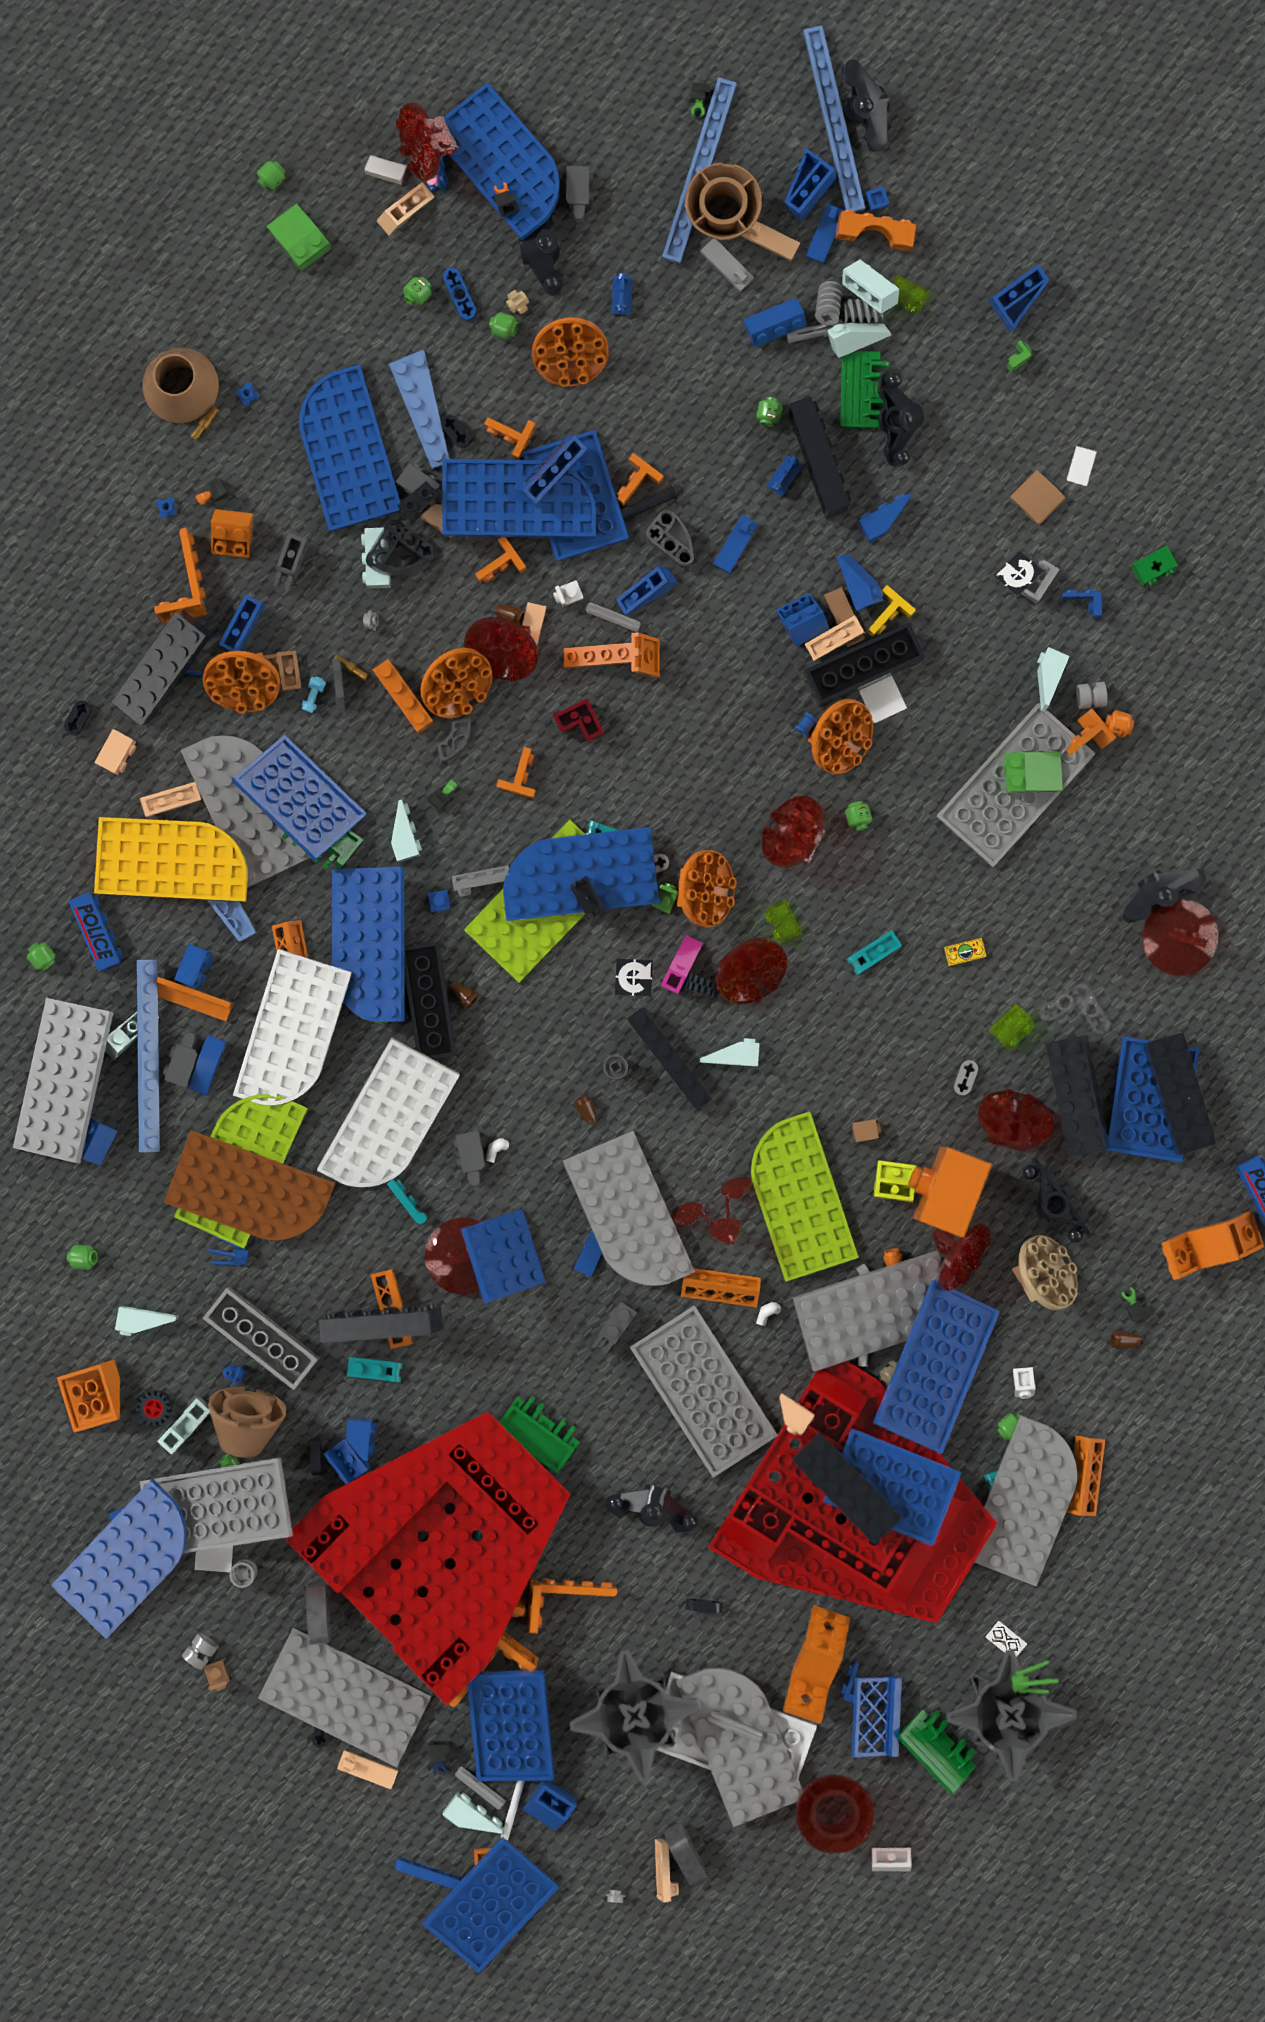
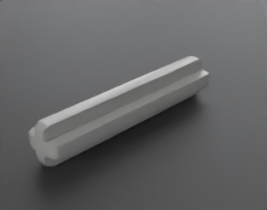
M590 602L586 608L587 613L632 631L638 632L641 623L594 603Z
M713 1711L709 1713L708 1722L759 1743L762 1740L763 1733Z
M460 1767L457 1770L455 1776L496 1809L499 1810L503 1807L505 1800L483 1782L477 1781V1778L464 1767Z

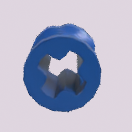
M805 712L804 718L794 728L808 738L810 730L818 723V720Z

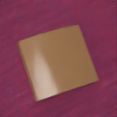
M1037 470L1010 496V499L1037 525H1040L1066 499Z
M296 650L264 656L279 674V693L301 689Z

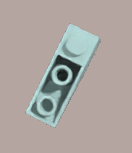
M402 800L398 802L391 841L398 863L420 856L419 851L422 850L419 839L415 840L413 835L416 832L413 821L409 822L407 816L411 814L408 804H404Z
M137 1012L108 1035L105 1052L113 1060L138 1039Z
M457 1792L442 1814L458 1827L500 1834L504 1828L502 1826L503 1823L494 1816L491 1818L486 1814V1809L471 1803V1798L465 1793L460 1794Z

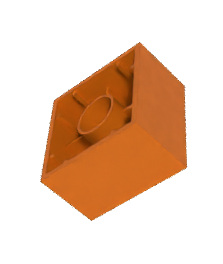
M940 1147L932 1169L927 1167L922 1169L915 1166L910 1176L908 1186L913 1189L915 1188V1192L921 1194L913 1219L964 1237L992 1164L948 1147Z

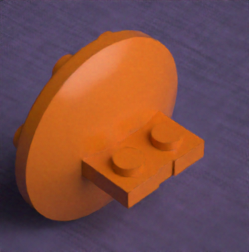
M575 317L558 319L546 325L537 334L532 346L533 363L538 373L547 381L562 387L586 384L593 380L604 369L609 355L607 339L601 329L588 320ZM578 379L579 383L570 384V380Z
M457 648L444 653L429 666L421 683L423 703L433 714L442 718H456L470 714L473 709L468 702L475 698L479 702L476 705L478 706L487 697L492 683L491 666L480 652L471 648Z
M230 651L222 653L209 661L203 674V686L213 702L238 713L263 710L275 701L280 690V677L275 667L264 658L263 653L254 654L245 651Z
M844 699L829 707L821 716L815 730L808 739L812 744L813 758L818 767L830 774H842L858 766L867 750L872 746V715L863 703L853 699ZM861 748H864L865 751H864V753L862 754V756L859 755V754H858L859 750H860Z
M713 850L698 851L688 859L684 868H681L677 907H682L686 917L697 926L713 927L718 925L734 906L736 879L733 876L728 861L723 855ZM728 889H732V896H728Z

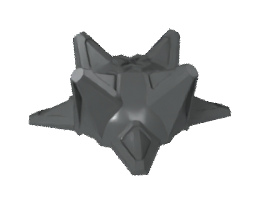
M629 1650L620 1651L615 1682L608 1686H599L596 1689L598 1697L597 1707L571 1721L570 1728L574 1732L601 1737L605 1742L606 1755L610 1758L618 1754L626 1755L640 1783L649 1782L655 1750L659 1747H674L676 1742L671 1732L672 1726L697 1712L699 1704L698 1701L668 1696L665 1692L666 1678L663 1676L651 1679L643 1677ZM628 1711L633 1714L637 1713L642 1722L637 1719L634 1720Z
M1014 1650L1005 1651L996 1680L973 1673L971 1681L976 1694L975 1702L946 1714L947 1722L975 1731L972 1741L976 1745L989 1748L999 1754L1009 1782H1018L1027 1752L1033 1750L1043 1740L1048 1730L1077 1719V1710L1047 1700L1044 1693L1014 1692L1011 1676H1015L1016 1671H1022ZM1034 1672L1028 1675V1680H1042L1040 1673ZM1043 1684L1031 1685L1029 1688L1043 1689Z

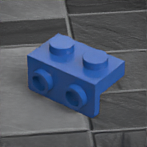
M346 1438L324 1454L329 1464L333 1466L340 1479L346 1485L371 1468L367 1461L362 1460Z

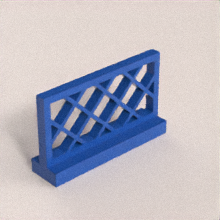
M894 1675L855 1678L852 1736L853 1757L899 1756V1739L897 1737L900 1733L902 1678ZM867 1682L870 1688L863 1694L861 1692V1683ZM880 1682H885V1689L880 1693L876 1687ZM872 1691L878 1695L873 1703L867 1699ZM882 1700L884 1702V1709L879 1713L875 1707ZM865 1701L869 1707L862 1713L860 1705ZM873 1710L877 1717L870 1723L866 1717ZM881 1719L883 1728L878 1732L874 1726ZM864 1720L868 1727L861 1733L859 1725ZM873 1730L876 1736L869 1742L865 1737ZM879 1739L882 1741V1751H877L873 1747ZM863 1740L868 1746L862 1752H858V1745Z

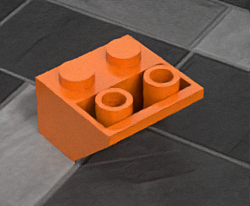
M215 509L211 520V554L249 558L253 532V513Z

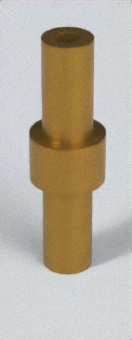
M215 406L211 408L205 418L202 417L198 422L199 426L191 435L194 440L197 441L205 429L208 430L212 425L211 421L220 411Z
M338 654L335 655L334 659L339 658L340 664L345 668V671L355 674L366 681L369 674L358 668L354 662L347 661Z

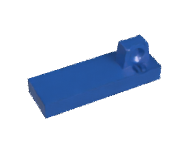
M827 203L806 258L824 264L836 234L838 216L841 211H844L843 209Z
M741 515L713 565L730 574L756 530L758 523Z
M592 1230L574 1267V1270L590 1277L602 1254Z

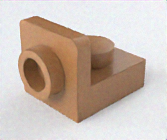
M223 1659L204 1666L209 1682V1691L215 1689V1692L225 1689L230 1680Z

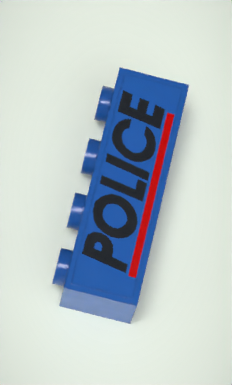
M575 435L566 436L516 491L528 504H536L587 448Z
M88 892L68 901L98 971L104 972L122 964L123 954L120 948H116L113 942L116 938L113 931L107 928L106 923H108V919L105 913L100 912L98 906L101 903L98 896Z
M1254 1156L1236 1165L1235 1168L1265 1224V1160L1259 1156Z

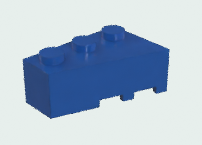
M807 148L804 150L797 174L785 200L786 212L800 222L804 220L837 179L835 168Z
M1039 264L988 300L1009 332L1015 329L1018 322L1049 281Z

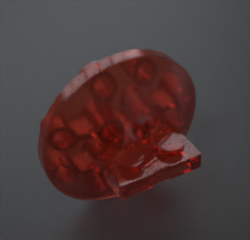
M415 102L407 103L400 108L399 119H396V127L399 131L401 143L399 148L402 157L412 155L413 161L407 163L410 173H414L423 181L434 179L439 171L440 156L457 152L458 146L450 134L443 116L430 119L426 111Z
M486 617L475 621L465 635V648H471L480 652L488 660L492 669V679L494 680L500 679L515 682L526 678L534 671L539 659L538 647L530 635V626L518 625L504 618Z
M794 796L770 813V819L777 823L774 829L768 827L767 822L761 832L764 857L768 862L779 868H789L802 861L809 864L825 832V815L822 806L809 796Z
M1178 899L1173 906L1168 908L1157 906L1149 914L1148 919L1144 923L1141 938L1144 953L1152 965L1164 973L1183 976L1201 970L1210 962L1216 952L1219 936L1217 924L1211 913L1204 906L1192 900Z
M754 938L741 943L720 960L721 964L716 975L717 989L724 999L733 1004L743 1005L760 1002L768 994L778 989L779 983L785 975L788 963L785 950L778 942L769 938ZM768 988L769 992L763 995L761 991Z
M1012 1089L987 1095L981 1101L977 1112L981 1127L989 1135L987 1142L1024 1152L1025 1149H1033L1044 1145L1050 1139L1054 1129L1051 1113L1040 1102L1035 1100L1034 1096L1015 1092ZM1016 1094L1023 1096L1022 1100H1017L1014 1098Z
M468 1217L448 1220L438 1226L428 1239L425 1248L427 1271L433 1281L448 1292L464 1295L480 1291L461 1231L462 1228L481 1223L479 1220Z
M983 1223L976 1224L965 1232L964 1237H959L956 1241L952 1239L953 1237L947 1231L943 1230L942 1232L937 1228L933 1232L935 1249L945 1255L938 1279V1286L942 1290L952 1292L960 1284L965 1285L973 1269L977 1270L982 1262L980 1258L992 1241L990 1238L991 1231L988 1226Z

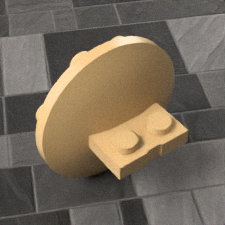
M1037 1235L1026 1240L1020 1249L1019 1265L1012 1268L1018 1281L1021 1282L1031 1302L1037 1300L1041 1305L1051 1310H1061L1070 1306L1077 1296L1078 1283L1077 1267L1068 1256L1067 1249L1044 1235ZM1066 1256L1070 1263L1065 1264L1062 1258Z

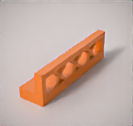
M301 920L288 921L272 926L276 951L278 949L284 950L286 947L288 952L308 958ZM279 928H283V938L280 936Z
M158 977L159 998L224 1021L228 1020L233 1003Z
M694 1268V1273L683 1277L681 1297L757 1308L761 1278ZM686 1286L694 1287L696 1291H685ZM714 1290L716 1293L707 1294L705 1291ZM725 1293H733L735 1296L727 1297ZM744 1296H754V1300H747Z
M389 1269L371 1274L380 1310L388 1307L382 1302L385 1292L391 1295L393 1303L390 1307L394 1305L398 1309L404 1308L394 1270ZM386 1276L388 1284L385 1289L378 1286L376 1277ZM412 1336L402 1337L403 1342L397 1344L393 1343L392 1338H388L390 1348L393 1349L412 1344Z
M1076 1436L1073 1456L1077 1468V1484L1067 1508V1513L1080 1516H1096L1106 1439ZM1095 1443H1098L1097 1451L1094 1452ZM1095 1463V1470L1092 1472V1465ZM1091 1482H1092V1483H1093V1487H1092V1490L1090 1491V1490H1089V1487H1090V1484H1091ZM1090 1501V1511H1087V1504Z

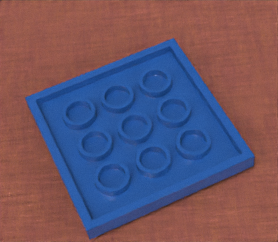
M523 1209L461 1229L484 1304L545 1283Z

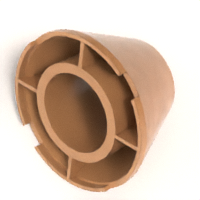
M716 163L703 168L690 181L685 196L686 212L693 226L702 234L718 240L734 239L745 234L756 223L762 207V195L757 181L747 170L735 164ZM728 196L738 203L741 210L733 218L721 220L710 215L705 206L714 197Z
M173 348L162 352L148 365L143 378V393L148 406L157 416L172 423L184 424L202 418L213 407L219 392L218 376L212 363L201 353L189 348ZM184 367L193 371V381L184 392L169 394L162 390L163 379L170 370Z
M245 1387L221 1389L211 1395L208 1403L221 1449L236 1457L246 1458L259 1455L286 1416L285 1404L275 1395L260 1389H256V1392L246 1391Z

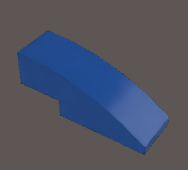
M207 1035L188 1089L207 1096L227 1042Z

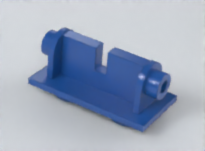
M434 149V152H428L426 156L427 171L433 170V173L427 174V187L430 191H437V188L446 191V158L444 153Z
M625 273L613 276L611 314L630 315L632 277L626 276Z
M787 455L766 487L782 497L803 465L798 462L799 460L796 457Z
M245 1364L226 1367L223 1370V1376L232 1380L233 1386L243 1381L247 1371L244 1369Z

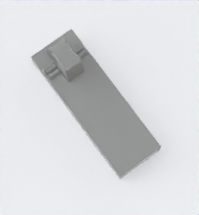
M712 239L701 250V253L740 292L754 280V277L716 239Z
M509 866L452 876L454 891L457 890L460 897L471 895V887L503 882L506 875H510L507 873Z

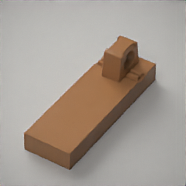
M842 587L824 595L837 625L854 616ZM862 634L846 643L847 648L864 641V635Z

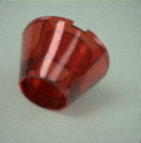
M831 1774L817 1778L803 1790L796 1806L798 1829L805 1841L821 1852L827 1854L850 1852L866 1840L873 1827L874 1808L870 1795L859 1782L848 1776ZM830 1795L843 1796L851 1803L849 1815L843 1821L835 1824L825 1823L816 1816L818 1804Z

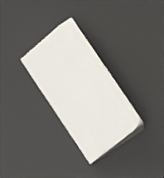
M370 155L364 171L366 175L402 185L407 166Z
M872 1848V1871H911V1848Z

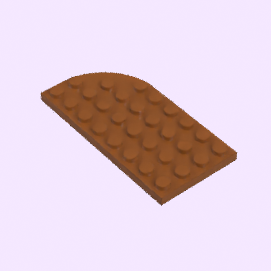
M190 1130L164 1203L262 1239L284 1240L304 1233L319 1221L327 1208L335 1182Z

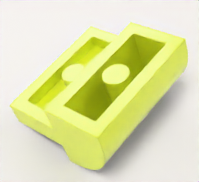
M878 1160L874 1197L913 1202L915 1188L909 1187L908 1182L915 1165Z

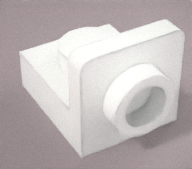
M577 580L561 587L556 586V592L553 593L557 604L561 603L562 607L584 599Z
M1033 1367L1013 1369L1015 1397L1028 1399L1034 1396Z

